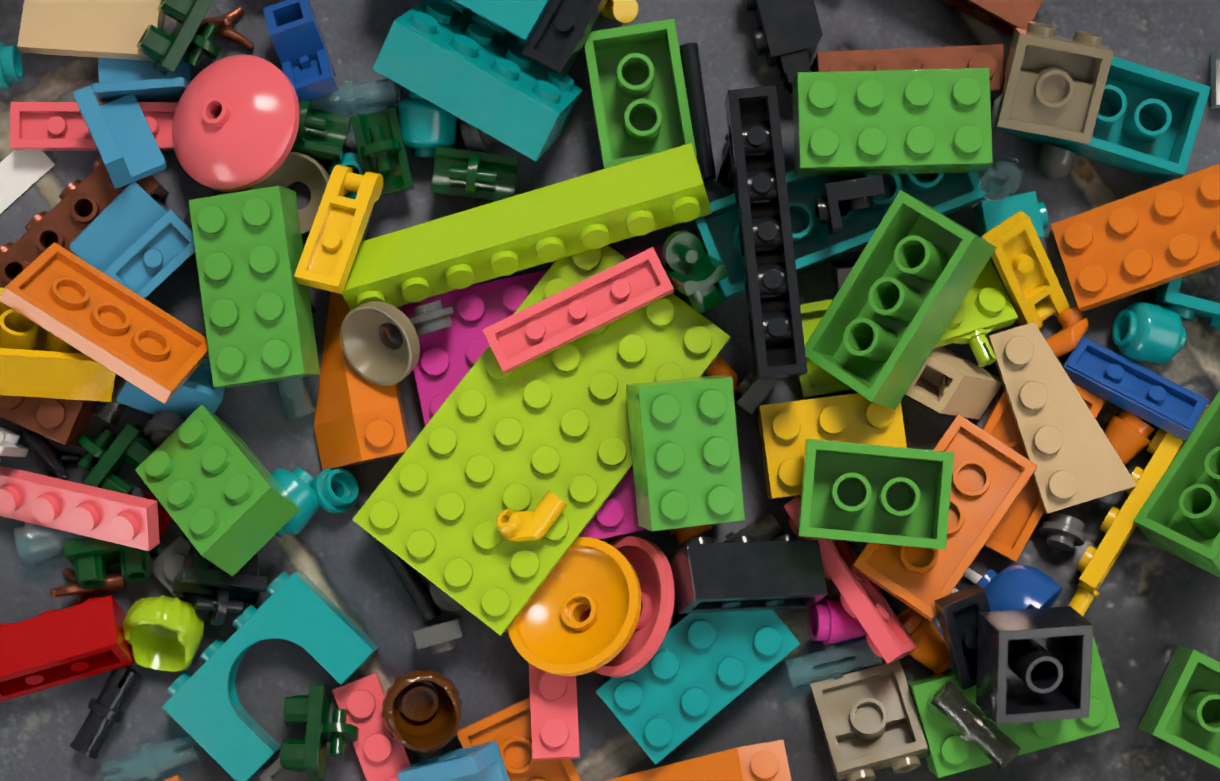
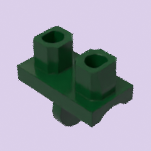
M161 0L157 10L177 21L171 35H168L152 24L148 25L136 46L150 59L155 61L154 69L164 75L167 72L174 73L188 46L191 47V50L184 62L194 68H197L203 55L217 59L221 49L211 41L218 28L209 22H205L199 35L196 34L214 0Z
M302 99L299 104L300 119L298 132L290 152H298L315 157L319 163L331 165L333 161L341 162L351 127V117L313 109V101Z
M396 107L387 108L375 113L351 116L363 175L369 171L383 176V189L380 197L415 189Z
M436 146L431 192L493 201L515 196L520 156Z
M681 230L671 234L664 242L662 249L664 262H661L674 288V294L683 301L690 300L693 309L699 313L721 304L724 299L718 281L729 277L725 264L704 253L702 242L693 233Z
M127 423L109 448L107 446L116 436V433L105 426L96 439L83 433L78 443L87 451L78 462V465L89 471L98 458L100 460L82 484L132 495L135 487L118 474L127 462L137 468L156 449L150 444V440L145 438L143 434L144 428L139 424L134 426Z
M87 536V539L63 543L64 556L73 565L78 583L86 590L106 585L105 565L121 563V573L125 581L149 579L152 557L159 556L158 545L150 551Z
M310 685L309 695L285 697L283 715L286 727H306V739L282 740L280 764L285 770L306 772L310 781H325L327 742L330 743V757L341 758L344 756V744L357 741L359 734L357 726L346 723L347 711L345 709H334L332 723H329L330 698L324 696V685Z

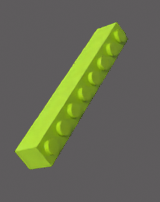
M689 143L362 241L342 296L350 310L371 301L386 302L399 307L712 214L693 145Z

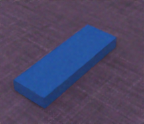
M1084 336L1063 366L1071 381L1076 385L1184 441H1187L1209 402L1208 399Z

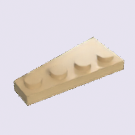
M1035 322L988 336L989 344L998 358L995 363L1026 458L1038 465L1032 476L1044 513L1048 514L1137 486Z

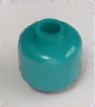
M409 91V98H405L398 103L397 113L403 142L406 147L414 148V156L435 157L436 146L450 147L454 145L457 140L456 116L412 91Z
M1137 301L1117 315L1112 328L1113 342L1117 345L1123 357L1159 366L1168 363L1176 353L1182 350L1186 341V330L1182 325L1181 317L1172 308Z
M295 467L292 472L278 468L270 474L301 509L275 534V536L281 538L285 533L288 535L300 533L320 508L317 494L313 489L315 479L298 467Z

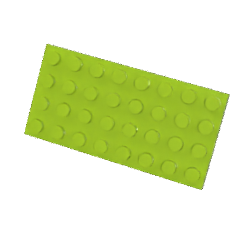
M609 245L561 258L553 263L515 313L627 259ZM671 293L505 375L489 345L352 520L492 630L503 636L633 467L626 384L702 377L728 344L731 336L675 294ZM548 491L567 504L546 535L539 540L513 542L503 538L497 529L496 519L503 510L513 509L514 512L534 511Z

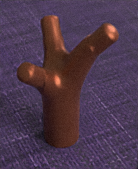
M237 6L232 11L217 17L204 18L196 31V34L199 35L205 22H209L218 28L214 37L236 42L248 51L254 47L253 42L232 28V22L244 13L241 6Z
M66 567L62 571V575L73 583L52 588L50 596L55 598L78 595L72 606H75L98 594L126 590V581L122 577L121 572L106 574V585L86 590L78 583L75 572Z

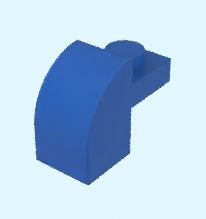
M285 0L264 7L263 11L269 36L282 64L283 73L289 78L296 91L298 102L300 103L302 99H319L326 94L338 91L334 67L310 1Z

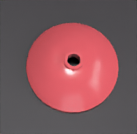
M252 55L229 56L210 64L198 73L181 95L172 123L174 151L185 172L200 184L213 190L225 192L248 189L271 176L287 158L298 132L300 119L299 102L291 81L282 70L271 62ZM222 109L221 114L216 118L218 112Z
M633 536L622 537L610 543L633 566L640 583L642 601L637 626L626 646L610 662L594 670L598 674L609 677H624L641 669L663 644L674 615L675 583L667 557L653 542ZM590 609L585 610L581 614L580 622L585 621L589 617Z

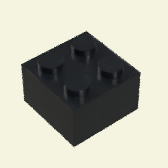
M1071 606L979 612L976 704L996 725L1089 718L1093 624Z

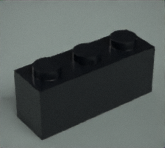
M783 535L774 538L772 541L757 542L755 536H741L727 543H714L713 538L699 537L686 541L685 546L670 559L678 614L810 608L828 595L818 540H800V537L797 535Z

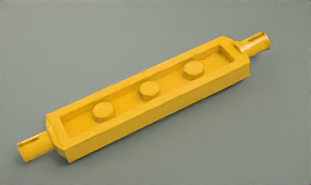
M1207 404V406H1206V408H1205L1203 414L1205 413V411H1206L1207 408L1209 407L1208 404ZM1161 428L1156 432L1148 446L1147 451L1153 454L1145 470L1137 466L1131 474L1137 486L1124 490L1130 495L1121 510L1113 506L1108 512L1100 527V530L1106 533L1097 549L1089 545L1076 567L1077 570L1082 572V575L1077 585L1079 588L1068 606H1071L1082 616H1084L1094 598H1098L1100 594L1098 589L1137 525L1133 520L1186 442Z

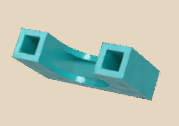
M285 571L281 573L267 587L266 593L270 597L258 609L250 605L232 623L237 631L225 643L220 638L215 640L199 657L204 664L192 676L187 671L184 672L166 690L171 698L162 708L235 781H249L281 748V745L245 710L237 694V670L242 658L253 645L261 640L273 638L294 642L304 648L340 685L346 682L379 648L302 571L294 572L291 576Z

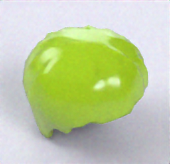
M162 595L160 597L142 598L136 601L125 616L123 632L125 640L132 646L134 661L138 665L155 670L178 672L187 670L191 665L204 636V622L200 614L189 602L178 597L173 598Z

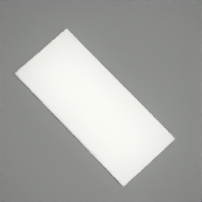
M14 150L0 162V214L55 165L43 151Z

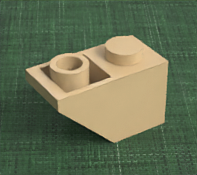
M942 346L932 350L905 395L940 414L953 416L959 414L965 418L979 420L1001 387L1002 381L1000 377Z

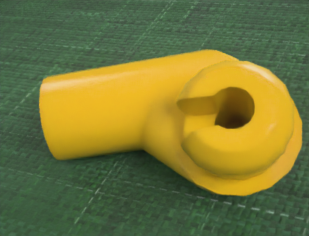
M548 491L534 511L514 512L513 509L503 510L496 519V526L503 538L513 542L539 540L546 535L567 504Z

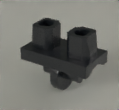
M192 546L186 554L182 570L174 579L173 593L196 596L194 609L209 611L210 624L221 626L225 620L226 613L241 615L243 602L256 603L260 592H266L268 577L260 576L257 554L234 576H231L225 571L214 570V564L201 556L197 549Z

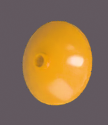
M578 537L507 629L514 647L531 665L549 674L577 676L599 669L622 651L635 631L642 601L637 574L627 558L612 545L591 537ZM590 609L589 617L585 621L580 622L581 614L585 610Z

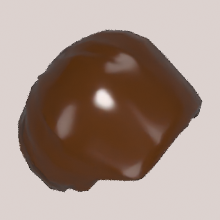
M431 669L424 671L413 670L400 675L394 684L387 689L386 696L382 702V719L384 726L390 731V735L403 746L413 751L432 752L445 747L457 734L461 719L462 701L459 698V691L455 688L454 683L441 673H435Z

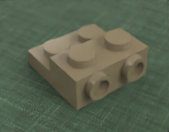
M1033 21L1028 22L1027 30L1015 28L1004 72L1006 80L996 116V126L1090 144L1114 51L1108 45L1102 44L1104 36L1092 32L1075 30L1074 38H1067L1055 35L1057 27Z
M900 660L810 684L811 693L824 732L825 744L837 781L847 779V781H872L876 778L874 771L892 766L894 773L898 774L921 766L919 759L927 757L928 746Z

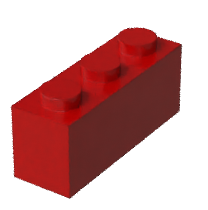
M113 596L93 597L79 605L61 610H48L42 612L37 617L17 623L0 624V702L133 664L131 645L125 640L123 632V621L126 614Z

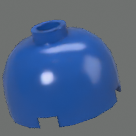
M1024 564L1009 565L998 574L990 569L977 582L986 591L991 612L1052 607L1063 591L1062 587L1049 575L1036 567Z

